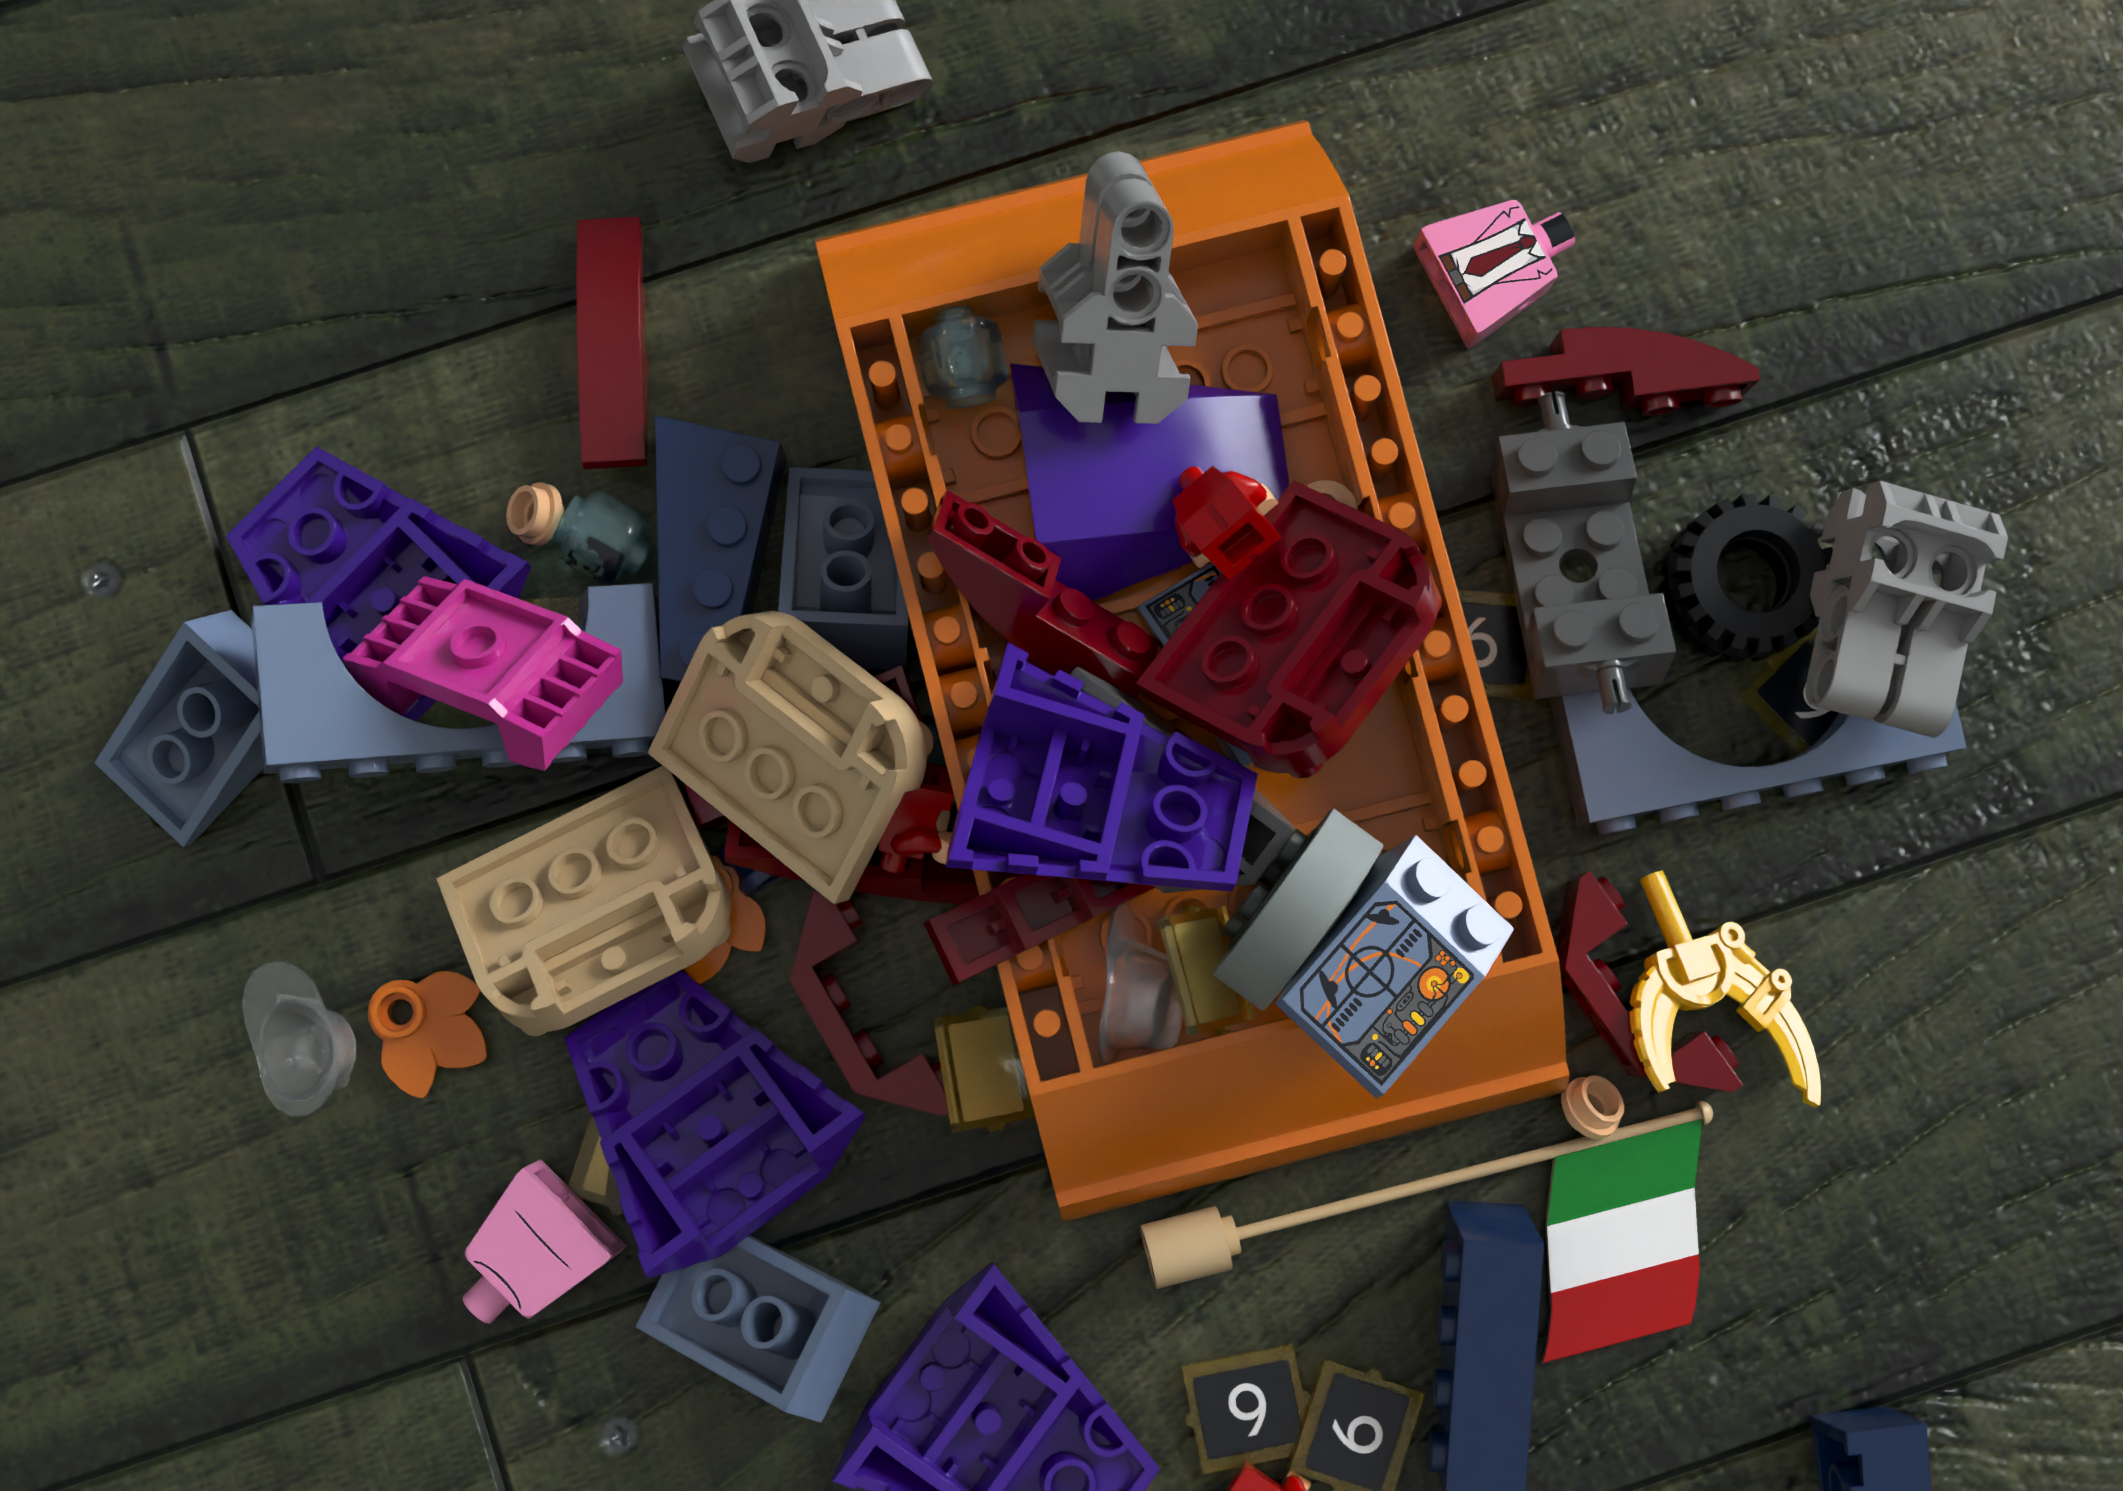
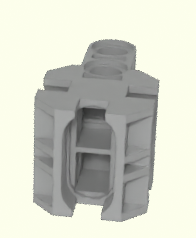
M714 0L698 10L693 21L696 29L701 33L687 37L682 47L732 158L748 163L770 157L776 143L795 138L793 142L796 149L816 144L842 128L847 121L910 103L928 92L933 85L931 75L911 33L903 29L905 20L896 0Z
M1123 152L1107 153L1097 159L1091 166L1085 185L1079 243H1068L1040 267L1038 291L1039 293H1047L1058 320H1034L1032 342L1055 397L1078 422L1102 423L1106 392H1133L1136 397L1134 422L1158 424L1188 400L1191 379L1189 374H1180L1167 346L1195 347L1198 323L1169 272L1174 235L1173 220L1140 161L1131 154Z
M1883 481L1868 484L1867 494L1854 488L1842 491L1825 519L1821 542L1828 544L1834 542L1829 569L1814 573L1810 592L1815 615L1820 620L1806 683V697L1809 704L1865 720L1874 719L1875 722L1932 738L1940 736L1947 728L1954 712L1968 643L1975 641L1993 613L1997 592L1992 590L1981 591L1986 563L2004 559L2008 536L2000 515ZM1874 545L1880 550L1883 560L1872 559V548ZM1932 573H1941L1940 586L1934 582Z

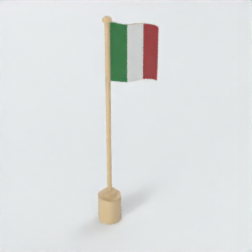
M1699 1100L1695 1102V1108L1617 1128L1604 1139H1592L1585 1136L1240 1227L1235 1226L1232 1215L1221 1218L1216 1206L1140 1225V1232L1149 1270L1156 1289L1232 1270L1231 1256L1241 1254L1240 1240L1553 1159L1545 1218L1550 1309L1546 1342L1540 1362L1545 1363L1691 1324L1696 1306L1700 1273L1695 1180L1702 1125L1705 1126L1711 1122L1713 1109L1707 1102Z

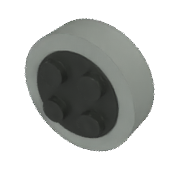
M1334 808L1329 811L1316 829H1313L1308 835L1296 829L1259 878L1258 884L1246 900H1243L1220 933L1231 941L1212 975L1261 1011L1265 1010L1287 986L1307 957L1317 949L1367 877L1370 868L1383 848V844Z

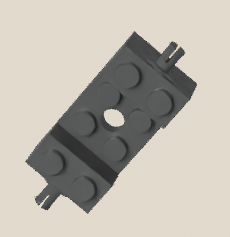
M1549 392L1538 399L1544 429L1532 433L1499 436L1490 470L1535 699L1600 692L1604 713L1613 714L1615 707L1617 713H1622L1632 706L1627 688L1663 684L1676 654L1663 593L1649 594L1629 501L1637 480V474L1625 422L1585 427L1571 425L1565 403V394L1555 392L1552 400V394ZM1569 560H1579L1591 568L1594 577L1583 583L1572 582L1562 575L1559 566Z

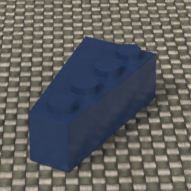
M655 415L661 678L671 688L678 689L700 641L711 627L722 626L735 617L752 614L787 457L780 441Z
M1446 1200L1445 1241H1443L1441 1250L1443 1305L1438 1306L1436 1319L1437 1343L1441 1345L1440 1368H1434L1432 1377V1404L1434 1409H1439L1438 1432L1430 1431L1427 1447L1429 1472L1438 1473L1443 1491H1526L1544 1242L1523 1204Z
M1886 1406L1809 1415L1820 1491H1931L1926 1422Z

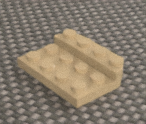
M766 611L735 617L722 626L711 627L704 635L648 750V754L830 902L837 904L850 899L904 793L920 788L926 771L927 756L933 748V736L930 729L917 719L915 713L902 698L806 624L786 613Z
M664 766L634 779L436 878L478 988L507 1021L519 1027L525 1034L530 1036H540L546 1032L571 1026L696 963L714 947L723 944L729 938L732 928L729 920L731 898L727 884L718 872L676 776Z

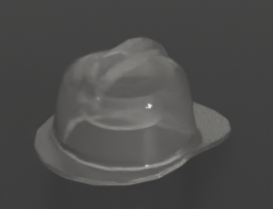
M1127 902L1113 909L1108 928L1106 995L1102 1009L1098 1043L1100 1059L1105 1064L1115 1061L1122 1049L1154 1048L1166 1050L1174 1048L1179 1041L1186 1009V1002L1175 961L1171 956L1137 941L1133 914Z
M285 961L267 962L253 971L245 986L242 1007L246 1028L259 1064L260 1076L266 1095L278 1110L289 1116H309L323 1107L333 1090L344 1088L349 1084L350 1074L354 1069L357 1058V1041L353 1029L342 1015L325 1008L314 982L299 967Z

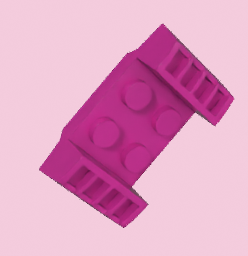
M423 576L418 581V585L406 597L403 596L399 600L400 603L389 615H385L381 619L382 622L370 634H366L363 637V641L351 653H347L342 658L344 665L355 681L370 696L388 709L402 716L421 695H425L494 722L498 725L510 761L544 771L551 765V762L561 750L566 748L577 732L586 725L593 714L604 705L608 697L623 683L621 649L582 631L569 617L463 579L458 584Z

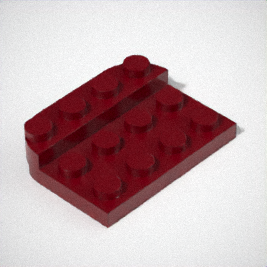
M1293 480L1277 500L1278 504L1265 516L1280 534L1281 538L1260 556L1254 554L1250 557L1252 562L1231 580L1221 572L1135 684L1143 697L1247 752L1254 766L1269 772L1289 773L1295 778H1308L1315 775L1322 768L1325 761L1329 760L1345 746L1427 637L1441 608L1442 598L1429 566L1412 537L1387 523Z

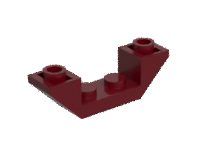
M1591 871L1575 876L1567 882L1557 944L1561 982L1627 1075L1649 1079L1644 1070L1643 1062H1640L1633 1042L1635 1036L1631 1033L1629 1013L1616 996V993L1621 990L1620 983L1601 959L1597 958L1592 962L1586 954L1628 924L1619 912L1625 907V904L1618 891L1605 877L1601 876L1596 880ZM1705 1031L1689 1032L1671 1045L1672 1067L1676 1080L1672 1084L1716 1092H1734L1743 1086V1083L1733 1071L1739 1067L1738 1060L1729 1046L1718 1035L1710 1038Z
M815 889L812 894L789 980L853 1092L943 1117L955 1111L957 1108L951 1099L955 1095L952 1074L942 1058L931 1064L926 1054L922 1053L881 1078L877 1074L874 1067L884 1062L877 1047L865 1028L855 1034L842 1013V1011L851 1006V1003L835 975L830 973L822 978L817 970L824 964L859 945L861 942L854 930L864 923L850 899L833 904Z

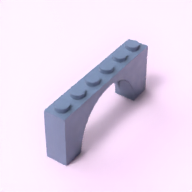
M652 583L588 587L579 599V628L621 649L623 683L608 697L604 705L593 714L586 725L577 732L566 748H563L551 763L584 760L587 758V749L612 748V757L615 758L648 755L650 745L665 717ZM322 602L253 606L251 624L264 774L279 773L281 783H302L320 780L321 770L348 768L350 778H368L389 774V764L415 763L416 772L419 773L443 772L456 769L455 759L482 758V767L486 768L519 765L509 760L497 724L470 729L434 727L403 717L370 696L347 671L336 653L325 623Z
M1627 688V692L1632 706L1622 713H1617L1616 707L1613 714L1604 713L1600 692L1549 698L1577 828L1596 824L1599 836L1637 828L1636 816L1656 812L1659 813L1661 823L1699 816L1697 804L1721 800L1723 811L1760 804L1759 792L1783 788L1785 799L1824 791L1822 779L1842 775L1845 776L1847 786L1878 781L1886 778L1883 767L1906 763L1909 774L1934 770L1948 766L1945 755L1967 748L1956 704L1947 728L1940 736L1935 738L1875 722L1874 719L1865 720L1839 713L1829 729L1816 743L1789 761L1760 767H1739L1707 760L1677 745L1650 721L1638 705L1630 688Z

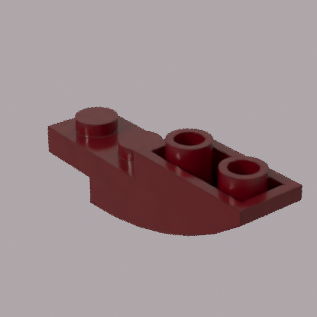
M1618 327L1561 329L1549 345L1550 356L1502 361L1492 376L1495 401L1514 399L1516 407L1538 405L1539 397L1549 392L1555 394V392L1575 391L1577 399L1600 398L1614 393V386H1618L1621 409L1641 408L1643 416H1658L1672 413L1680 409L1679 403L1703 400L1704 408L1708 409L1732 406L1742 401L1741 395H1745L1760 381L1758 367L1729 352L1696 340L1668 333Z
M947 490L940 499L927 540L941 566L975 610L1008 642L1029 653L1028 657L1054 675L1057 674L1059 669L1071 675L1076 667L1081 666L1133 698H1136L1141 692L1135 683L1155 659L1159 641L1146 634L1138 625L1124 621L1094 603L1081 591L1069 588L1057 581L1056 576L1061 557L1049 551L1041 542L1020 534L990 516L981 506L967 502Z

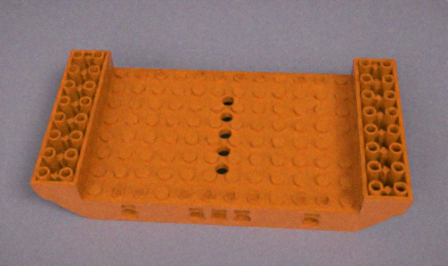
M1306 120L1139 160L1173 220L1174 235L1169 272L1198 323L1195 347L1167 346V349L1180 374H1189L1191 385L1276 394L1289 484L1293 480L1305 486L1321 480L1341 483L1354 495L1359 511L1387 523L1412 537L1429 566L1442 598V605L1427 637L1345 746L1337 754L1325 761L1322 768L1315 775L1308 778H1295L1289 773L1269 772L1256 766L1250 770L1258 774L1255 788L1296 829L1305 835L1316 829L1332 808L1383 844L1378 857L1417 835L1502 916L1514 930L1483 980L1387 1092L1378 1098H1375L1275 1004L1283 990L1265 1010L1261 1011L1228 986L1235 1015L1196 1026L1191 1025L1167 927L1209 918L1221 959L1231 940L1220 932L1243 900H1246L1258 884V881L1255 885L1235 886L1233 892L1192 890L1163 893L1155 888L998 964L997 967L1063 1222L1565 1092L1569 1083L1570 1074L1566 1063L1562 984L1559 959L1350 197L1329 157L1312 135L1309 121ZM1088 173L815 239L853 397L958 810L995 686L992 671L1001 666L1007 644L1010 642L996 631L961 594L941 566L927 540V536L940 499L949 490L965 501L981 506L990 516L1020 534L1035 539L1021 431L1018 430L1010 363L1043 367L1032 342L1034 320L1058 319L1047 293H1039L1038 291L1040 267L1068 243H1079ZM971 333L981 334L985 341L991 371L988 373L976 371L979 368L977 360H972V352H950V355L945 356L948 360L940 361L936 359L933 354L934 340ZM920 337H924L927 340L922 348L923 367H921L917 347ZM964 355L965 358L957 359L952 364L947 365V362L951 361L953 357ZM926 357L933 358L934 360L939 362L940 365H937L933 361L926 360ZM951 365H955L957 367V371L955 373L950 371ZM931 366L936 367L937 373L931 372ZM960 379L965 385L972 384L970 388L964 390L960 389L958 385L947 391L937 386L935 391L929 388L932 387L933 380L942 381L941 384L945 386L950 385L949 380ZM1209 561V562H1208L1206 565H1204L1202 568H1204L1205 566L1209 565V564L1212 563V562ZM1194 562L1183 565L1180 569L1159 577L1155 576L1122 589L1121 592L1098 601L1093 600V602L1124 621L1138 625L1146 634L1153 637L1139 614L1137 606L1199 571L1200 568ZM1158 645V648H1157L1156 656H1157L1158 653L1161 651V648L1159 647V645ZM1078 666L1079 668H1081V669L1087 671L1088 673L1094 675L1093 673H1091V672H1089L1088 670L1082 668L1081 666ZM1142 693L1136 697V699L1142 701L1194 741L1225 756L1210 732L1143 697ZM973 870L979 896L1023 875Z

